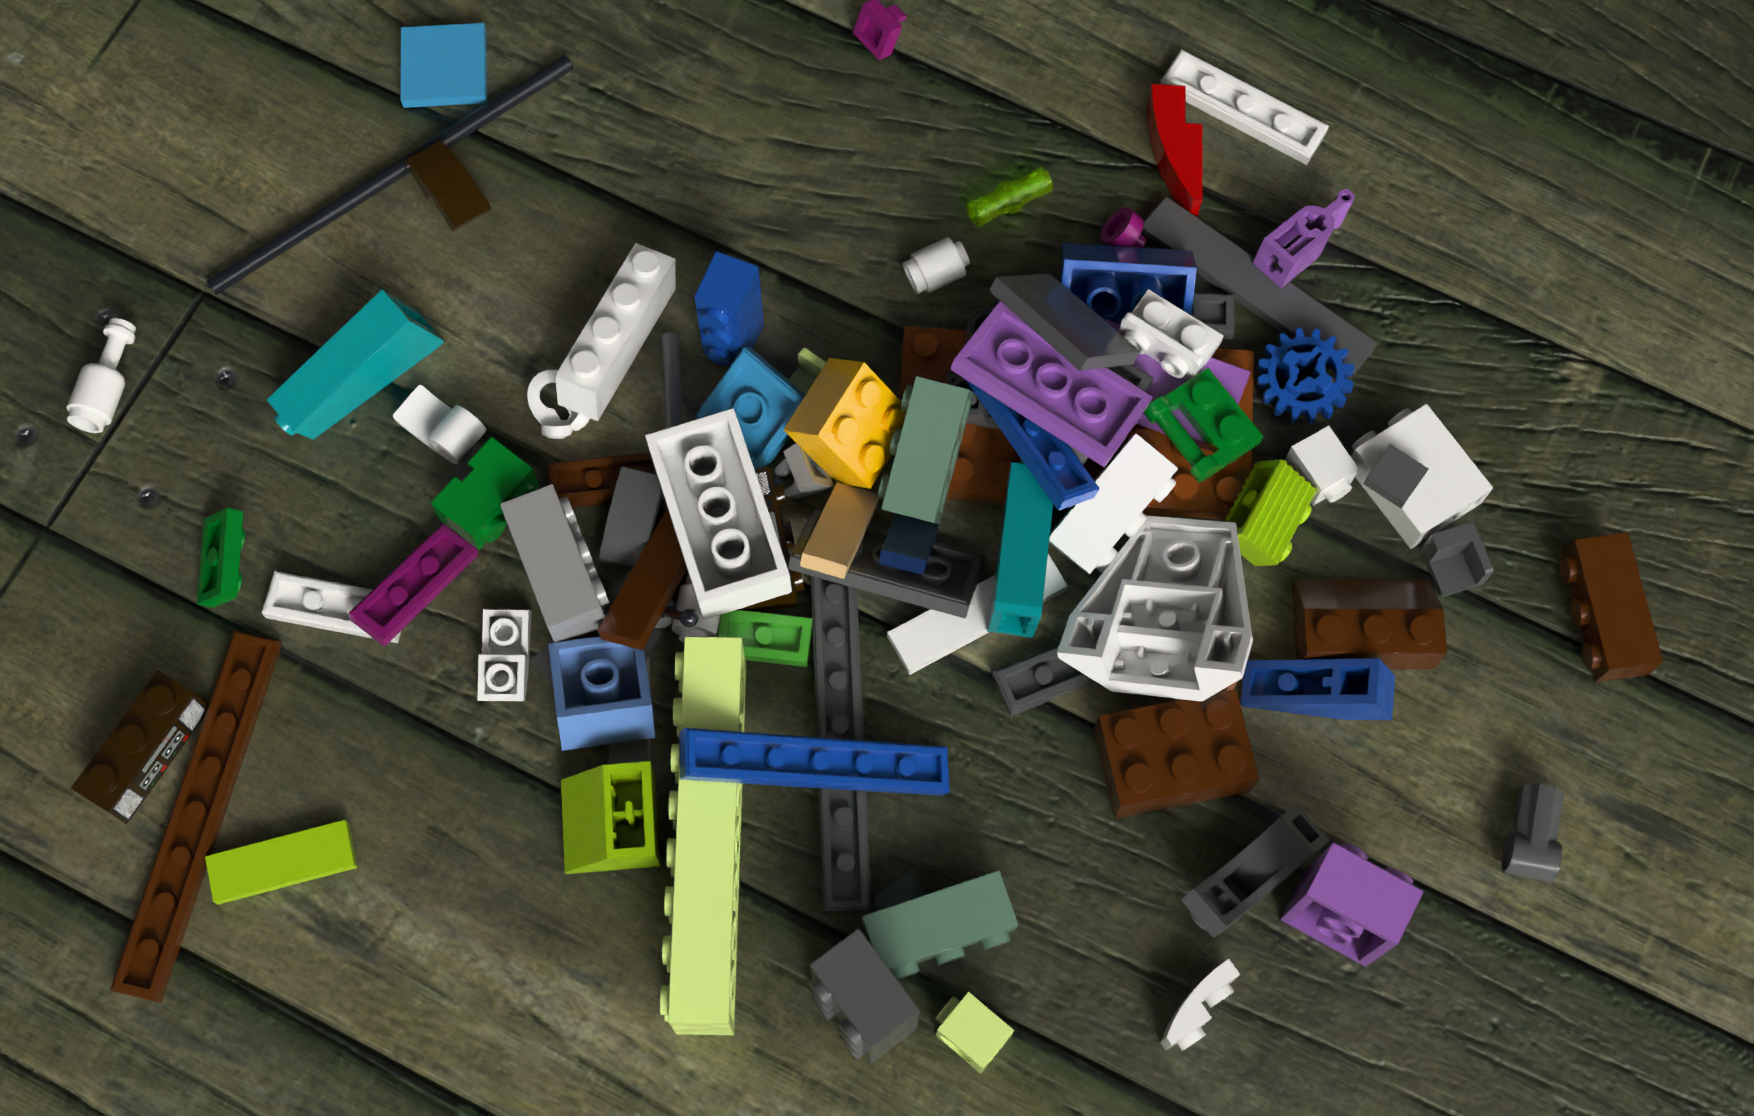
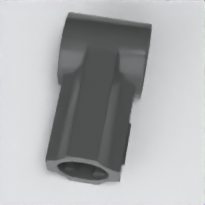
M1523 784L1519 787L1514 827L1507 837L1502 855L1501 866L1503 873L1549 884L1555 881L1562 857V845L1560 842H1557L1564 795L1556 787L1544 784Z

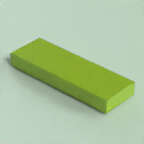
M346 820L205 856L212 899L217 905L358 868L350 826Z

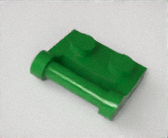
M1209 368L1166 396L1155 399L1144 411V415L1152 424L1157 423L1190 464L1192 467L1190 473L1198 483L1206 480L1260 444L1263 438L1260 431ZM1179 409L1214 454L1206 456L1173 415V411Z

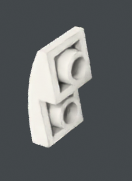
M483 609L482 654H479L477 701H525L529 670L532 611Z
M1227 959L1205 977L1176 1010L1160 1042L1165 1051L1175 1044H1178L1180 1049L1184 1051L1206 1035L1201 1027L1212 1017L1202 1002L1206 1001L1211 1008L1231 995L1234 990L1230 983L1240 975L1230 959Z

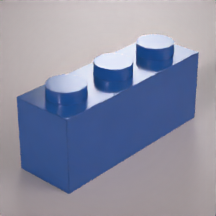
M716 251L694 299L704 354L715 364L730 367L744 347L754 348L764 327L758 266Z

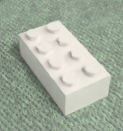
M734 408L645 435L703 620L791 593L790 574Z

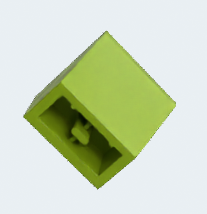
M651 761L601 765L561 780L565 874L660 867L656 774Z

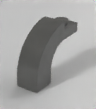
M1296 805L1278 818L1231 861L1193 888L1181 901L1189 909L1192 920L1199 927L1207 930L1214 938L1252 909L1330 840L1299 805Z

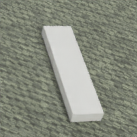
M1182 49L1160 83L1162 85L1186 86L1187 103L1305 165L1310 161L1329 127Z
M1049 554L1043 603L1064 593L1068 588L1067 583ZM994 576L977 584L966 619L930 609L887 632V638L909 675L989 633L987 629Z

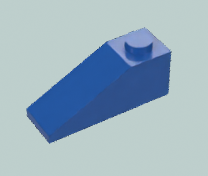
M1379 658L1248 660L1243 675L1241 705L1247 708L1341 720H1392L1395 675Z

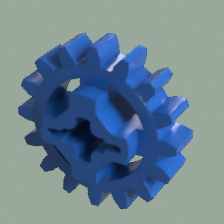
M1297 328L1292 340L1284 333L1279 335L1277 341L1279 348L1271 344L1266 346L1264 354L1267 359H1260L1257 368L1263 375L1257 378L1256 385L1257 388H1268L1263 394L1262 402L1264 404L1273 401L1277 403L1274 412L1275 416L1278 417L1286 410L1291 413L1290 423L1295 424L1299 415H1305L1309 425H1312L1315 422L1317 413L1320 412L1328 420L1333 414L1332 405L1343 408L1347 400L1343 393H1351L1354 382L1347 378L1352 376L1355 368L1354 364H1343L1349 351L1347 348L1338 351L1333 348L1336 341L1335 336H1331L1324 342L1320 340V329L1315 328L1311 337H1305L1302 328ZM1327 362L1333 370L1334 383L1332 382V377L1326 373L1325 365ZM1315 366L1312 374L1313 377H1307L1295 386L1298 375H1304ZM1276 369L1279 371L1278 375L1285 379V388L1283 390L1278 385ZM1313 399L1315 401L1304 402L1299 400Z

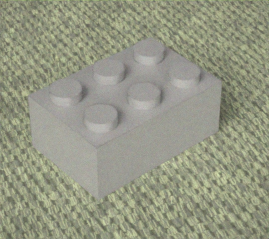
M551 484L501 503L500 506L554 643L600 637L598 628L609 611L610 604L568 497L565 496L558 499L554 486Z

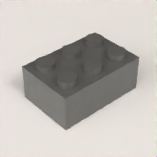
M857 929L810 964L812 980L808 984L811 987L809 990L812 994L811 999L827 1021L833 1016L839 1021L838 1025L841 1028L839 1030L841 1034L839 1037L856 1060L864 1056L871 1065L917 1030L920 1010L860 929Z

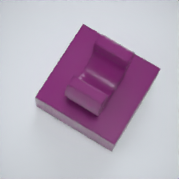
M870 0L863 4L853 34L880 61L892 54L898 36L901 33L902 25L900 22L906 20L907 15L897 5H892L886 9L878 0Z

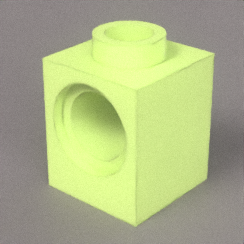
M970 992L961 1001L953 996L935 1018L941 1023V1026L937 1029L936 1036L980 1074L1014 1032L1010 1026Z

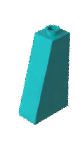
M382 289L267 399L277 412L274 420L289 435L294 436L298 433L314 440L439 348L445 341L418 310Z
M1020 460V463L1011 462L1007 477L987 632L1033 638L1042 615L1053 503L1023 460Z

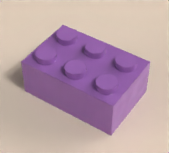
M1333 842L1304 871L1280 920L1366 967L1398 945L1424 891L1413 886L1414 881L1407 874L1390 867L1383 870L1367 861L1368 855L1361 849L1347 843H1341L1339 846Z

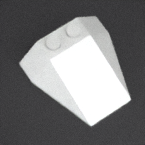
M1147 516L1148 518L1126 542L1070 614L1057 655L1059 659L1111 692L1202 702L1243 678L1253 642L1237 526L1234 522Z

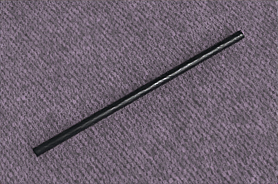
M566 55L561 56L206 280L207 284L215 295H218L409 174L410 171L404 163L405 159L441 140L448 148L452 147L572 71L574 68L571 61Z

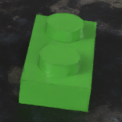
M734 610L720 615L717 637L742 638L745 658L748 661L807 667L813 618Z

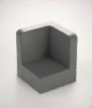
M1474 521L1431 534L1420 549L1437 591L1442 597L1481 586L1494 572Z

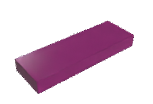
M445 523L441 524L349 612L350 621L385 647L478 557V550Z

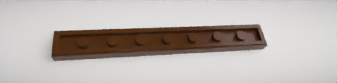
M234 630L110 989L115 993L160 1004L162 1002L207 869L205 856L212 854L282 647L278 640Z

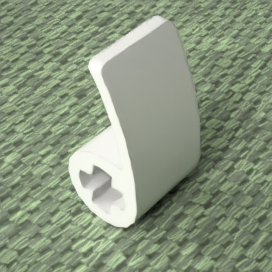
M418 385L393 414L395 421L433 451L456 465L460 463L486 432L485 426L471 412L459 405H455L451 409L422 385Z

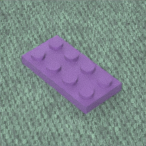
M999 301L955 357L950 369L1104 468L1153 398L1108 368L1079 371L1001 301Z

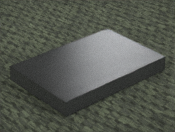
M1050 273L996 277L990 288L991 293L1079 371L1134 364L1141 352Z

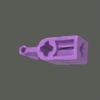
M1344 189L1338 192L1335 200L1325 209L1315 205L1300 209L1264 238L1253 264L1280 288L1284 287L1318 259L1333 229L1341 226L1355 199V195L1350 190ZM1278 263L1279 266L1277 268H1273V266Z

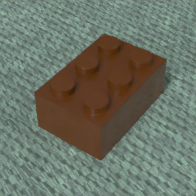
M1236 689L1216 693L1202 702L1178 700L1100 715L1093 729L1114 819L1249 793L1260 780Z

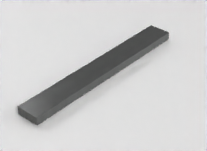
M811 576L817 737L864 741L857 588ZM819 788L824 914L871 912L866 791Z

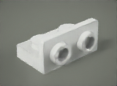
M1149 289L1132 313H1126L1119 329V333L1141 351L1139 354H1147L1161 363L1162 368L1168 374L1176 378H1185L1188 381L1202 371L1223 339L1222 334Z

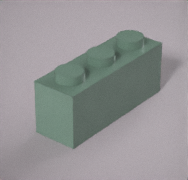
M918 376L915 378L914 386H906L901 403V411L907 412L902 430L896 429L894 431L890 444L889 454L895 456L891 474H883L878 490V499L883 500L882 510L940 524L974 396L972 391Z
M1000 870L862 916L861 920L867 940L896 979L919 972L917 963L936 957L938 965L965 956L964 947L981 942L983 950L1009 942L1011 939L1008 932L1014 931L1019 926Z

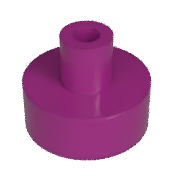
M1129 207L1118 209L1105 222L1100 234L1101 241L1107 246L1142 248L1146 242V238L1141 234L1144 225L1143 218Z

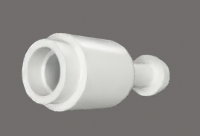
M119 318L110 319L109 324L103 330L108 339L99 363L86 364L79 373L66 409L69 412L68 422L80 430L90 433H101L105 425L111 424L125 387V379L121 373L116 371L125 344H132L135 340L136 327L130 322Z

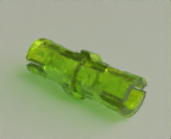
M1039 167L1012 182L1005 180L999 183L997 189L967 202L966 210L972 223L979 228L1006 213L1013 215L1021 211L1022 205L1052 192L1053 183L1048 172Z

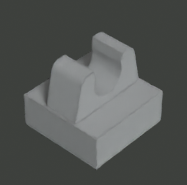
M797 443L783 451L786 458L776 467L775 472L777 476L787 478L793 475L794 477L793 485L784 490L786 497L800 499L812 494L823 496L834 489L835 486L831 477Z

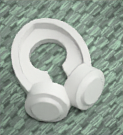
M558 370L539 372L531 380L527 391L529 407L533 416L541 424V435L552 439L570 436L573 430L579 431L590 420L589 417L567 409L570 414L569 418L561 420L555 409L548 408L541 402L540 392L546 384L556 383L555 375Z

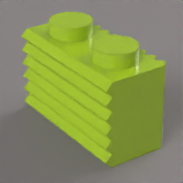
M1282 459L1258 461L1253 465L1254 469L1249 472L1250 477L1245 480L1246 484L1241 487L1242 491L1238 494V499L1234 501L1230 514L1226 516L1225 522L1236 523L1241 555L1254 566L1278 565L1279 562L1283 561L1292 550V543L1290 541L1298 525L1302 524L1309 517L1312 510L1310 502L1317 491L1316 487L1311 486L1310 482L1305 481V477L1300 476L1299 472L1293 470V467L1287 465V461Z

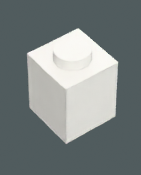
M1330 426L1291 446L1285 459L1287 465L1292 466L1293 470L1299 472L1300 476L1305 477V481L1310 482L1311 486L1317 488L1311 501L1313 506L1326 498L1332 503L1351 491L1352 486L1350 484L1359 470Z

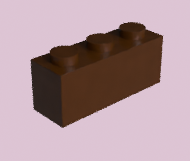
M1628 532L1575 539L1561 554L1559 566L1563 581L1569 583L1573 598L1571 601V616L1575 625L1581 628L1584 640L1582 658L1586 668L1591 669L1595 683L1649 675L1663 663Z

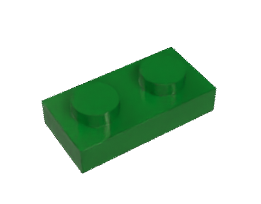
M227 507L203 520L197 605L215 608L237 598V593L242 583V575L239 571L240 550L245 541V531L242 528L243 511Z

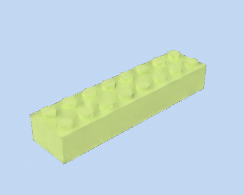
M685 637L684 652H676L675 679L679 680V693H682V698H674L673 725L677 726V738H679V731L684 728L744 732L747 664L742 638ZM672 744L671 772L675 773V783L678 784V791H670L669 820H673V830H676V838H668L667 868H671V877H674V887L666 886L664 900L665 916H669V924H672V935H664L662 945V963L666 965L667 973H670V985L661 986L660 1014L664 1015L665 1022L670 1024L676 1034L734 1035L743 783L680 780L679 744Z

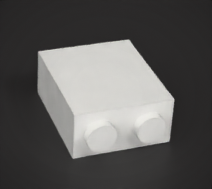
M1427 404L1414 412L1410 408L1401 411L1388 422L1389 428L1378 435L1374 430L1370 431L1352 445L1354 452L1351 458L1359 468L1355 478L1410 549L1429 538L1431 534L1440 531L1482 504L1493 489L1492 485ZM1390 444L1429 469L1402 508H1399L1363 484Z

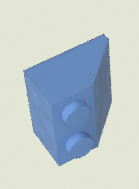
M600 637L548 643L562 751L655 738L644 648L639 650L601 640Z

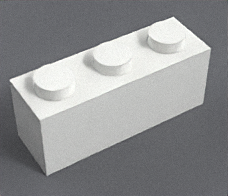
M1137 433L1131 435L1095 478L1094 481L1100 488L1095 498L1073 505L1050 532L1049 543L1086 574H1090L1095 568L1102 572L1118 554V551L1113 546L1125 533L1131 538L1148 517L1142 511L1154 498L1160 503L1176 485L1177 482L1172 476L1178 468Z

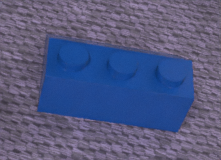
M1062 243L1059 281L1101 318L1121 325L1126 313H1132L1148 289L1191 315L1197 266L1193 251Z

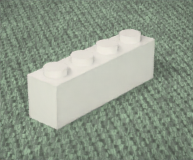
M635 243L555 375L558 405L596 421L600 419L676 289L675 258Z

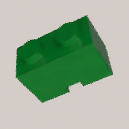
M493 437L468 462V466L473 469L463 481L454 477L430 503L437 517L477 550H480L487 542H494L505 530L507 522L500 504L537 490L539 485L533 468Z

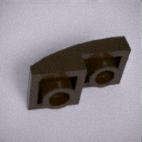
M442 140L405 159V165L426 199L432 198L452 232L491 210V206L472 177Z

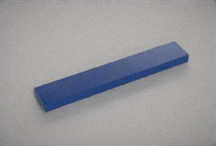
M684 728L679 731L680 780L939 796L950 793L948 748L945 746Z

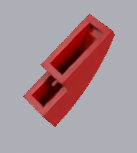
M1151 84L1146 107L1148 132L1154 158L1161 177L1175 203L1195 217H1198L1203 200V124L1185 123L1186 86Z

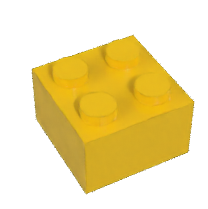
M829 358L783 430L836 483L871 489L891 457L889 450L894 431L896 429L902 430L907 412L901 411L902 402L865 362Z

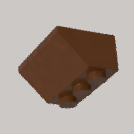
M1293 579L1292 581L1296 660L1379 658L1389 669H1434L1447 655L1444 609L1429 580Z

